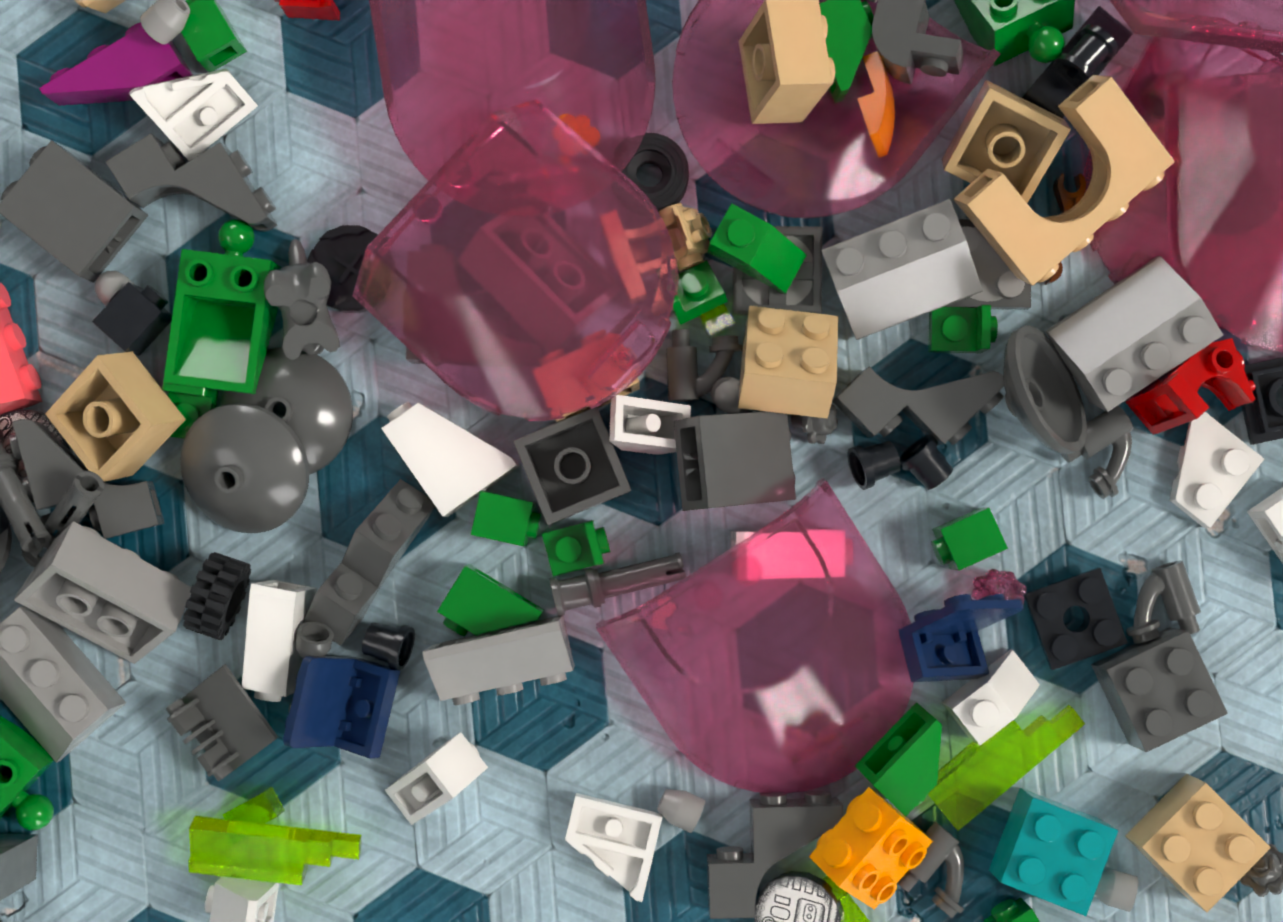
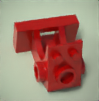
M1230 338L1212 342L1128 398L1125 402L1148 430L1155 435L1198 419L1210 408L1198 394L1200 386L1212 391L1229 411L1256 400L1253 394L1256 386L1252 380H1248L1244 370V359L1236 349L1233 339Z

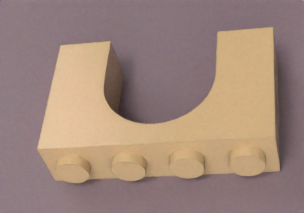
M1092 75L1058 106L1087 144L1093 161L1090 185L1084 196L1075 206L1059 215L1039 216L1030 208L1003 173L992 169L985 170L953 199L1018 279L1032 286L1052 277L1059 268L1058 264L1071 252H1077L1086 247L1093 240V233L1105 222L1113 221L1123 215L1129 208L1128 202L1141 191H1146L1156 186L1163 179L1164 171L1175 162L1112 77Z

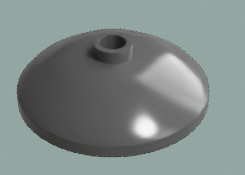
M1030 325L1014 330L1009 336L1005 347L1003 381L1006 391L1005 401L1009 411L1018 418L1030 434L1051 450L1062 454H1071L1079 451L1086 442L1087 422L1081 395L1073 375L1051 340L1043 332Z
M282 347L267 350L255 394L224 391L220 406L230 403H247L260 406L273 412L276 404L283 403L286 406V414L281 419L292 428L302 443L308 459L309 475L321 470L337 457L346 444L352 428L353 403L344 378L327 360L319 355H308L304 351H301L297 359L291 360L285 356Z
M230 403L216 407L206 412L193 423L183 441L180 465L185 487L197 507L208 518L227 529L241 533H261L277 528L298 511L306 497L309 486V465L303 445L292 428L284 420L265 408L247 403ZM227 472L233 474V476L235 477V484L229 480L226 474Z

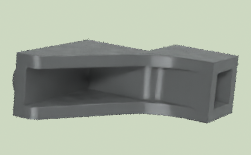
M150 133L105 161L128 199L142 208L166 196L186 194L195 196L226 214L248 223L252 228L260 232H267L278 226L270 214L276 210L271 199L262 187L255 190L247 178L253 172L243 155L238 150L232 153L220 142L185 164L182 156L170 141L164 144Z
M869 366L848 384L832 402L867 438L874 437L878 433L886 437L902 422L903 418L898 414L902 410L925 435H933L938 441V445L945 444L947 441L954 445L971 430L972 426L968 421L979 410L985 415L1003 399L1004 396L999 391L1004 387V381L1001 373L991 371L935 387L911 391L889 384Z
M29 419L13 421L15 433L9 435L10 445L15 458L23 460L27 474L26 477H22V486L31 503H35L36 510L54 508L72 485L76 475L79 472L89 470L43 423ZM153 481L125 486L104 482V490L101 491V495L96 498L94 505L89 509V516L94 530L97 532L102 531L105 539L165 524Z
M400 479L355 530L342 562L317 590L304 622L314 621L327 625L334 633L333 641L341 646L364 618L380 587L432 514L436 506L431 499Z
M808 791L804 793V798L787 799V794L783 792L760 793V799L749 800L751 853H743V848L727 846L717 848V854H707L708 910L710 919L756 918V894L764 874L776 862L822 836L829 829L834 828L844 816L843 805L838 797L831 798V792Z

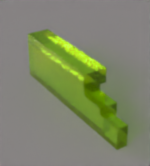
M1067 705L1051 720L1040 715L1024 730L1013 720L982 745L972 741L938 770L937 785L927 795L954 828L959 831L1083 727L1085 722L1070 705Z
M194 816L189 827V873L302 885L308 870V864L331 867L334 857L359 860L362 835Z

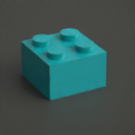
M1019 788L989 871L1000 883L1087 916L1118 830L1099 818Z

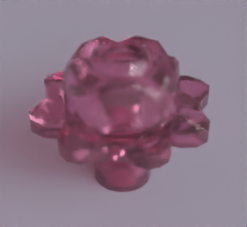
M990 569L986 575L974 578L973 585L975 588L971 594L974 599L979 600L989 595L1004 594L1005 600L1020 599L1024 605L1025 598L1023 595L1026 593L1027 587L1017 581L1013 572Z

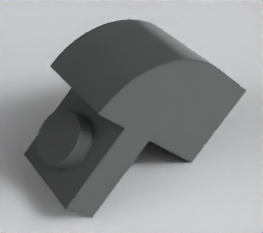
M878 0L872 23L873 39L877 51L882 57L886 71L898 81L910 85L912 84L916 68L927 75L943 77L947 73L960 75L964 61L961 40L925 34L929 22V13L925 0Z

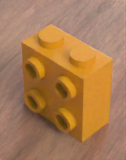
M868 787L863 794L856 796L849 803L846 814L834 828L829 829L819 838L816 849L809 855V858L839 888L875 910L879 904L886 902L893 896L897 889V883L906 872L917 867L923 861L927 848L933 841L897 808Z

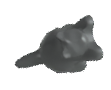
M293 239L290 242L288 251L289 266H284L280 270H271L264 280V296L271 306H277L282 312V348L285 356L291 360L297 359L301 351L306 352L308 355H317L323 352L324 348L329 352H336L340 347L339 336L326 305L331 290V279L328 270L321 263H308L301 242Z

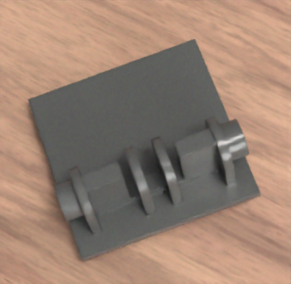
M226 664L182 699H178L166 708L170 715L167 720L169 723L171 722L180 736L191 730L192 734L183 740L184 744L189 743L195 738L199 741L200 745L193 749L191 753L195 755L202 749L206 751L197 759L206 770L208 777L214 775L218 782L279 738Z

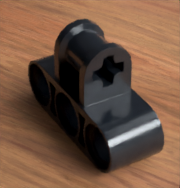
M1098 6L1065 45L1062 54L1050 63L1022 98L1063 118L1065 115L1058 106L1092 75H1099L1133 35V32L1101 6Z

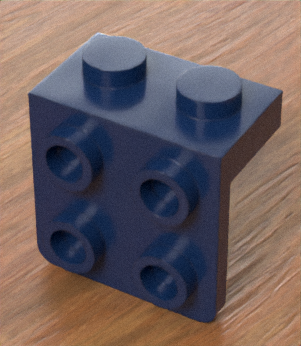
M962 594L944 600L945 607L941 609L927 610L914 615L915 622L898 630L911 682L971 680L990 674L978 631L1024 610L1022 601L1020 599L1005 600L1004 594L989 595L979 600H972L970 594Z
M306 656L296 676L293 700L285 721L284 745L291 748L335 746L369 759L380 758L401 670L398 671L359 657Z

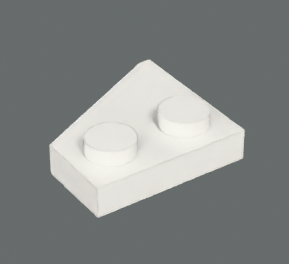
M227 69L137 87L129 92L136 103L189 161L201 154L258 107Z
M1204 412L1198 419L1189 422L1185 445L1180 446L1177 461L1179 472L1173 480L1169 501L1203 528H1211L1264 461V458L1213 417Z
M576 793L565 841L579 853L589 857L594 862V865L606 876L609 877L610 875L629 891V895L632 898L642 902L662 815L657 812Z

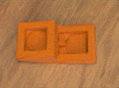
M876 51L862 57L874 92L857 100L877 155L881 158L888 154L892 142L895 106L888 73L882 57Z

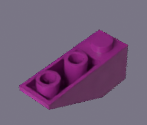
M140 22L131 26L126 31L125 36L113 44L102 45L93 49L88 54L87 59L75 67L64 68L55 72L50 77V82L39 89L43 95L59 106L135 101L129 94L134 88L193 76L172 40L168 44H161L147 34Z

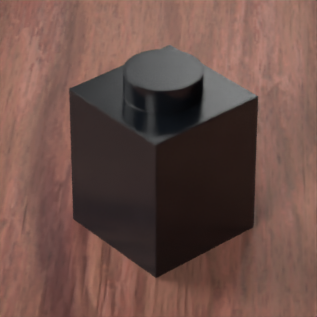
M128 282L92 322L125 352L133 351L135 355L140 356L171 323L172 314L164 308L169 302L153 287L147 285L143 289Z

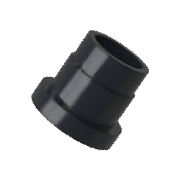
M926 435L918 439L899 457L901 468L904 471L910 470L927 490L940 485L953 471L952 466L937 448L938 441L933 435Z
M891 441L873 444L864 448L857 445L848 449L847 457L851 473L857 485L863 490L873 487L875 481L897 473L901 469L898 452Z
M372 622L364 635L362 653L377 660L387 662L392 669L402 670L406 666L413 650L415 630L405 625L396 628Z

